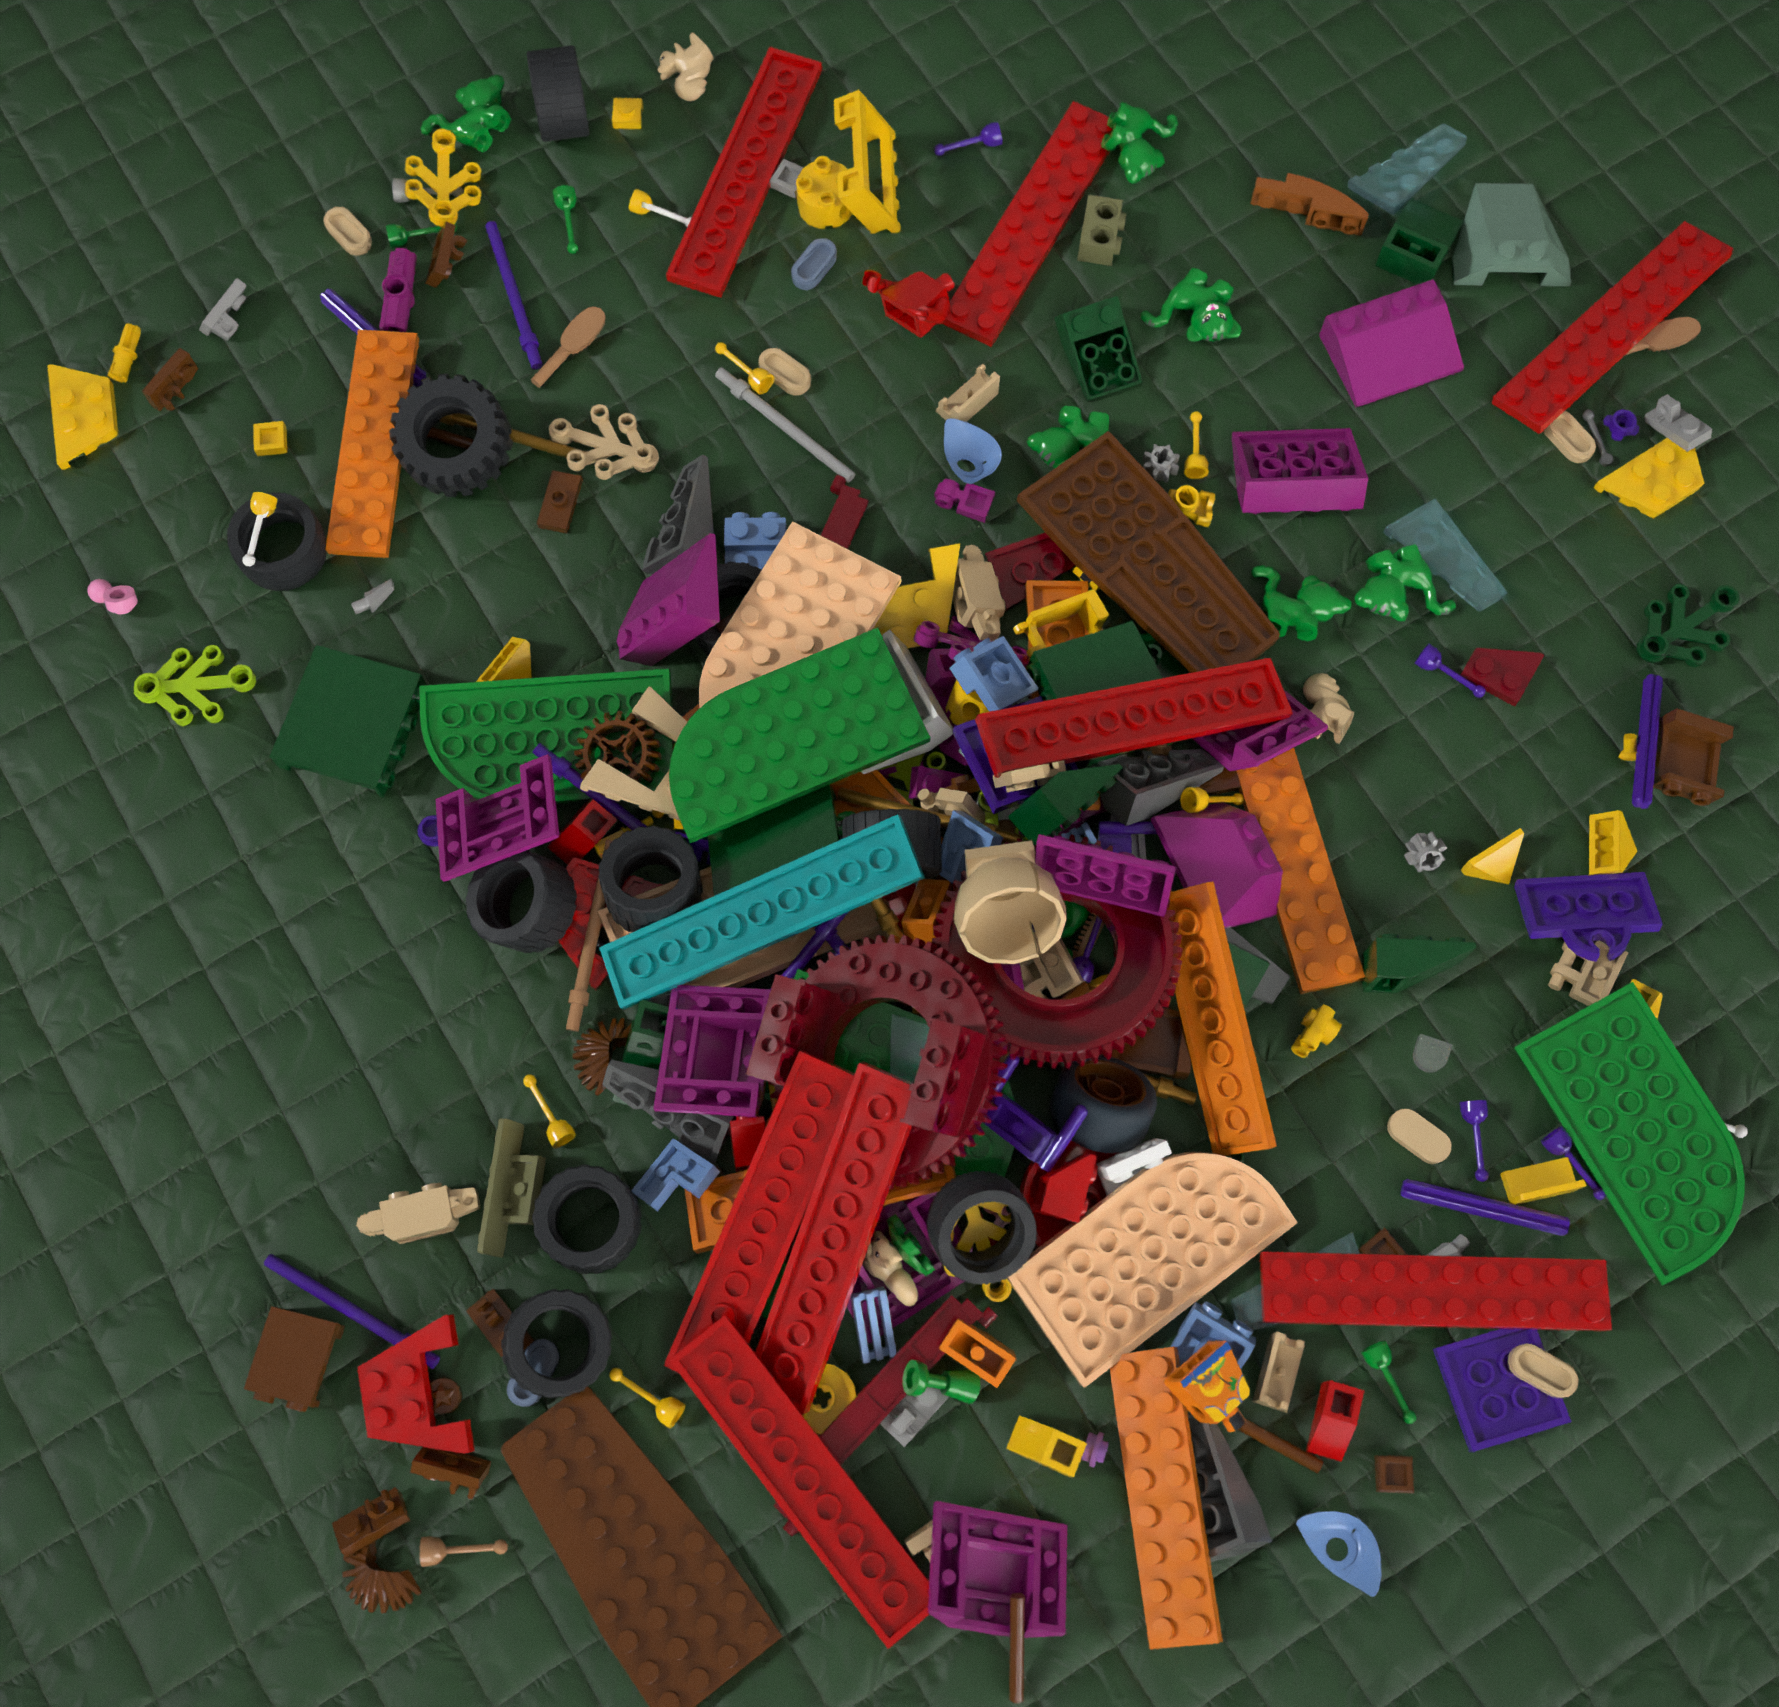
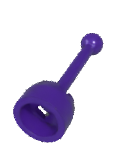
M998 122L987 124L982 129L980 136L947 145L937 144L934 147V152L936 155L941 156L945 151L980 141L989 147L1002 145Z
M1430 643L1427 644L1414 663L1427 671L1439 668L1472 690L1473 695L1477 698L1485 695L1486 691L1483 686L1474 685L1444 665L1440 651Z
M1098 916L1096 917L1083 956L1073 959L1083 980L1091 983L1094 974V964L1089 959L1102 923Z
M1487 1100L1460 1102L1462 1118L1467 1123L1473 1125L1478 1168L1475 1172V1178L1480 1182H1485L1489 1177V1173L1484 1168L1479 1124L1488 1116Z
M1562 1126L1556 1128L1541 1140V1144L1551 1154L1557 1156L1564 1155L1569 1158L1570 1163L1592 1188L1593 1196L1596 1199L1603 1200L1606 1198L1602 1188L1596 1184L1570 1152L1572 1140Z

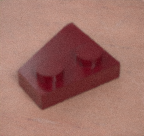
M1476 648L1460 675L1476 686H1483L1486 692L1515 707L1541 663L1544 654Z

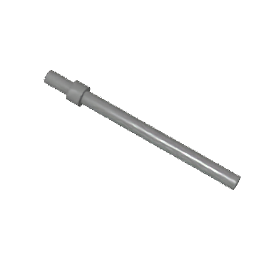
M723 367L717 370L715 377L728 386L735 397L748 402L835 473L843 476L848 483L853 480L855 472L755 394L748 383L743 379L735 378Z

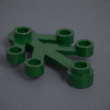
M1683 584L1674 585L1667 594L1668 600L1672 603L1669 630L1661 634V618L1666 612L1664 602L1657 599L1652 600L1644 609V614L1648 618L1647 634L1643 635L1637 643L1639 656L1649 663H1659L1665 657L1685 660L1686 664L1690 667H1699L1707 658V653L1702 647L1694 646L1689 649L1671 645V643L1680 639L1708 644L1712 650L1717 652L1724 650L1730 643V636L1727 632L1722 630L1712 632L1694 628L1717 612L1726 613L1731 611L1739 602L1738 591L1729 585L1718 587L1711 595L1709 603L1685 618L1686 599L1689 597L1690 591ZM1674 591L1680 592L1683 598L1677 597ZM1719 598L1723 599L1726 602V604H1723L1719 600ZM1651 607H1656L1659 613H1654ZM1715 637L1720 638L1723 644H1718ZM1648 646L1654 647L1656 652L1651 651ZM1691 653L1697 654L1700 660H1695Z

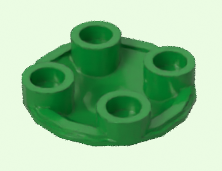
M896 1214L888 1218L886 1221L891 1242L902 1256L904 1262L925 1276L935 1271L936 1269L924 1253L919 1255L922 1246L913 1233L910 1231L906 1235L904 1234L907 1229Z

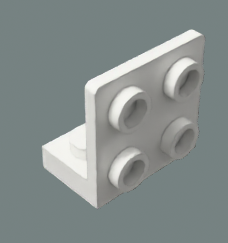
M1153 1138L1137 1145L1131 1150L1121 1152L1095 1164L1098 1167L1097 1173L1106 1195L1108 1196L1142 1169H1150L1164 1162L1162 1158L1172 1153L1167 1140Z

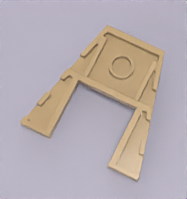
M651 687L647 688L632 710V714H635L636 719H644L649 727L675 742L687 723ZM598 759L581 783L580 789L588 792V790L602 793L605 794L606 798L618 802L621 799L639 805L641 809L650 812L653 809L669 814L670 818L680 821L671 796L669 771L656 790L652 791Z

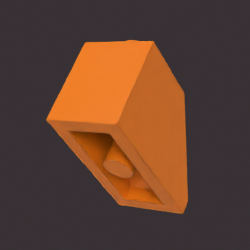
M922 879L918 882L901 921L905 936L912 938L913 941L915 938H919L925 941V945L927 942L932 943V938H936L933 936V926L938 925L936 923V914L941 913L940 903L947 902L946 892L947 890L951 891L952 888L950 881Z
M959 1318L939 1346L940 1350L996 1388H998L1017 1359L1015 1351L987 1332Z

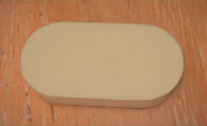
M334 207L327 211L324 216L325 227L346 252L359 256L370 250L372 238L369 231L348 209Z
M769 348L761 353L759 368L767 370L774 376V384L791 395H802L809 390L811 376L805 366L778 348Z
M1566 411L1544 430L1545 435L1568 460L1574 463L1588 461L1596 450V443L1593 437Z
M1400 1109L1389 1118L1387 1129L1390 1136L1424 1162L1437 1164L1449 1156L1451 1152L1449 1137L1415 1111Z
M1532 1344L1518 1345L1509 1353L1508 1365L1511 1372L1533 1387L1554 1398H1565L1576 1391L1578 1387L1577 1373L1564 1361Z

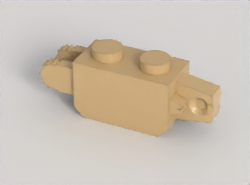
M971 544L964 548V557L958 560L952 600L960 624L964 627L974 628L979 640L990 638L991 641L998 639L1001 633L999 619L1004 615L1005 601L1001 598L998 577L994 573L992 563L984 562L983 554H981L982 551Z
M432 1183L423 1186L422 1192L410 1195L409 1191L395 1192L389 1195V1200L379 1202V1210L360 1215L356 1226L361 1233L367 1236L375 1237V1235L385 1234V1236L399 1244L453 1232L459 1224V1217L481 1209L478 1191L476 1188L452 1190L448 1186H442V1183Z

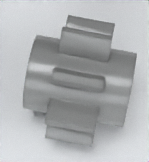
M1154 444L1152 454L1149 452L1144 453L1143 461L1145 464L1143 468L1154 480H1163L1167 483L1169 474L1177 475L1179 466L1176 463H1178L1179 454H1173L1170 445L1158 447L1157 444Z
M1432 831L1428 834L1417 833L1405 844L1410 852L1406 853L1404 857L1409 865L1415 866L1418 872L1422 870L1433 871L1441 865L1442 861L1446 860L1441 852L1446 850L1447 847L1442 839H1437Z

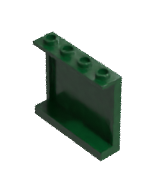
M1133 621L1034 651L1026 665V670L1039 688L1038 692L1043 701L1162 679ZM1179 741L1171 742V743H1166V744H1167V746H1168V745L1177 743V742H1179ZM1127 752L1082 760L1075 763L1078 769L1088 768L1091 764Z
M316 645L269 757L279 768L290 771L293 766L373 789L379 797L384 798L387 789H390L394 784L395 768L398 760L401 761L405 756L408 735L415 730L417 725V713L420 707L419 686L427 684L419 673Z
M827 785L709 835L708 845L714 896L839 841L834 804L837 797L832 785Z

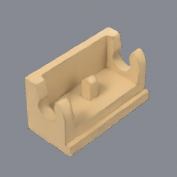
M981 364L976 369V374L948 399L944 397L939 401L936 412L945 420L953 418L967 422L999 394L1000 376L993 372L988 377L985 373V365Z
M1279 1332L1270 1334L1252 1402L1287 1413L1304 1349V1341L1286 1338L1285 1334Z

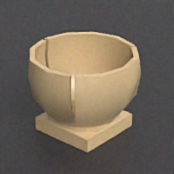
M1025 841L965 850L967 879L960 886L955 902L954 921L967 951L988 963L1017 964L1039 957L1038 945L1032 929L1033 924L1039 941L1040 952L1044 954L1061 937L1067 919L1066 906L1051 873L1035 864L1033 842Z

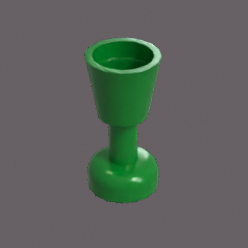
M911 1360L904 1370L903 1389L906 1395L915 1397L922 1395L927 1387L940 1389V1392L945 1396L972 1404L977 1399L980 1391V1377L970 1369L946 1370L942 1375L932 1374L928 1372L925 1363Z

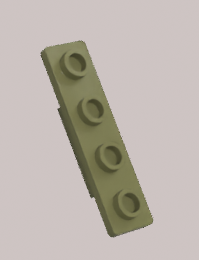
M506 1118L499 1119L495 1134V1146L489 1170L490 1176L477 1248L480 1254L501 1258L504 1256L508 1225H534L532 1222V1215L535 1210L534 1204L536 1198L541 1193L546 1158L541 1156L520 1155L524 1125Z

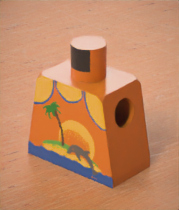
M1208 1341L1163 1381L1168 1389L1199 1422L1217 1424L1222 1421L1228 1432L1236 1431L1245 1424L1246 1420L1237 1406L1249 1396L1250 1389L1227 1341Z

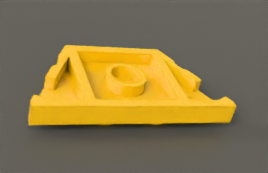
M51 364L48 365L56 459L57 465L61 470H64L71 466L68 462L83 452L86 456L89 455L100 444L107 443L119 435L114 387L108 377Z
M1666 438L1599 480L1594 489L1600 493L1604 490L1620 497L1618 502L1628 507H1635L1641 513L1654 519L1698 491L1704 485V480L1695 448L1687 452Z

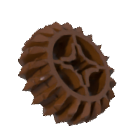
M618 711L615 720H613L609 713H605L604 723H601L597 718H593L592 721L596 727L593 730L587 726L583 728L588 737L586 739L579 737L577 742L584 746V748L574 751L575 756L584 758L575 764L577 769L584 770L580 775L582 780H584L595 764V751L599 745L604 752L603 762L617 770L622 768L630 770L632 773L627 776L639 783L643 779L649 783L653 781L648 772L649 770L653 772L659 771V767L652 763V761L662 759V755L659 752L653 751L659 748L661 744L659 740H651L656 732L652 728L646 729L647 722L644 719L636 723L635 714L630 713L625 720L624 713ZM614 732H628L627 735L623 734L618 740L610 741L605 738L607 735ZM640 739L642 745V757L639 765L632 758V752L636 747L635 742ZM608 747L622 752L629 762L626 763L624 760L614 757Z

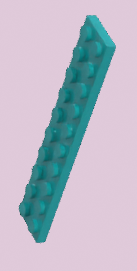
M897 814L599 948L619 1007L625 1010L639 1004L640 1000L646 1001L920 881L925 877L903 820Z

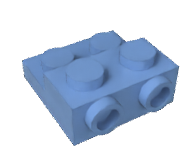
M737 512L732 514V518H725V563L732 561L736 563L744 562L762 570L787 531L786 517L780 518V515L777 513L767 512L762 515V518H750L747 513Z
M1004 636L994 641L987 638L973 648L974 651H971L970 648L961 651L953 658L956 663L949 668L965 693L968 695L976 691L989 712L1006 709L1032 695L1039 689Z
M1195 1302L1170 1347H1178L1181 1366L1208 1341H1227L1240 1369H1242L1255 1347L1256 1338L1251 1335L1253 1330L1239 1320H1235L1232 1324L1221 1317L1222 1311L1209 1302H1204L1203 1305Z

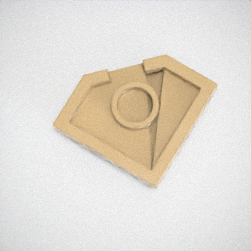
M1064 761L1052 763L1053 767H1049L1048 763L1001 773L999 778H995L993 775L995 788L1006 786L1007 792L1036 787L1034 780H1037L1038 786H1041L1058 772L1066 771Z

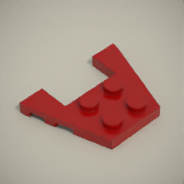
M574 857L566 867V870L574 881V888L577 893L576 912H574L571 926L568 927L566 934L558 942L576 967L579 968L599 875V865ZM632 875L626 879L621 890L627 895L634 897L660 887L663 884H655L644 880V878ZM595 953L589 985L596 991L608 976V972L603 958Z
M454 1314L440 1317L357 1367L368 1438L463 1454L475 1451L470 1419L436 1425L425 1353L459 1345Z

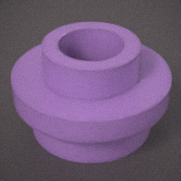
M1089 1432L1082 1460L1089 1462L1090 1467L1095 1468L1097 1461L1104 1462L1109 1442L1103 1441L1104 1433L1098 1432V1435Z

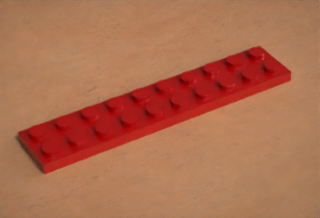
M769 47L666 273L667 281L719 298L722 297L768 194L770 179L784 158L820 77L822 62Z
M1075 101L1072 102L950 300L951 308L942 323L943 325L990 347L993 346L1110 151L1101 147L1104 135H1111L1113 131L1112 128L1107 126L1108 116Z
M1684 221L1493 396L1492 404L1541 434L1731 257L1733 248Z
M1265 658L980 713L975 721L995 778H999L1001 773L1048 763L1049 767H1053L1052 763L1064 761L1065 764L1280 721L1289 718L1293 712L1271 658Z
M802 1049L799 1050L664 1363L665 1367L678 1372L670 1362V1359L724 1315L728 1316L747 1343H750L803 1221L855 1073Z
M859 1062L755 1352L802 1414L809 1412L912 1128V1125L900 1122V1118L904 1119L912 1092L909 1090L912 1082L866 1062Z
M1298 1252L1260 1253L1262 1323L1575 1331L1612 1330L1606 1260Z
M724 1315L673 1356L670 1362L885 1646L889 1649L929 1615L928 1578L728 1316Z

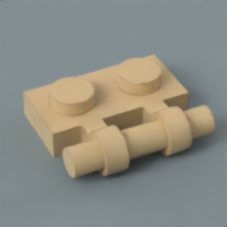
M940 788L938 793H930L928 789H922L918 793V798L921 801L920 804L925 810L948 816L952 815L953 810L963 811L980 823L985 824V813L967 792Z
M1034 932L1039 957L1020 962L1024 991L1044 998L1042 991L1048 988L1052 997H1058L1083 983L1084 980L1061 937L1042 954L1036 932ZM1032 962L1035 963L1042 976L1035 980L1028 967Z
M1594 941V945L1600 949V956L1597 962L1582 958L1585 961L1580 972L1572 969L1571 966L1575 958L1580 956L1569 949L1564 942L1562 946L1564 952L1559 962L1554 963L1550 974L1552 977L1548 986L1551 989L1560 991L1564 981L1573 984L1568 996L1587 1006L1608 996L1628 952L1624 951L1618 958L1609 961L1607 958L1608 946L1602 941Z

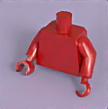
M865 271L862 284L867 286L870 292L876 293L878 291L880 293L886 316L922 338L936 324L944 322L951 308L947 292L954 288V282L947 273H943L938 278L933 279L920 271L903 280L893 282L881 279L882 275L877 271Z

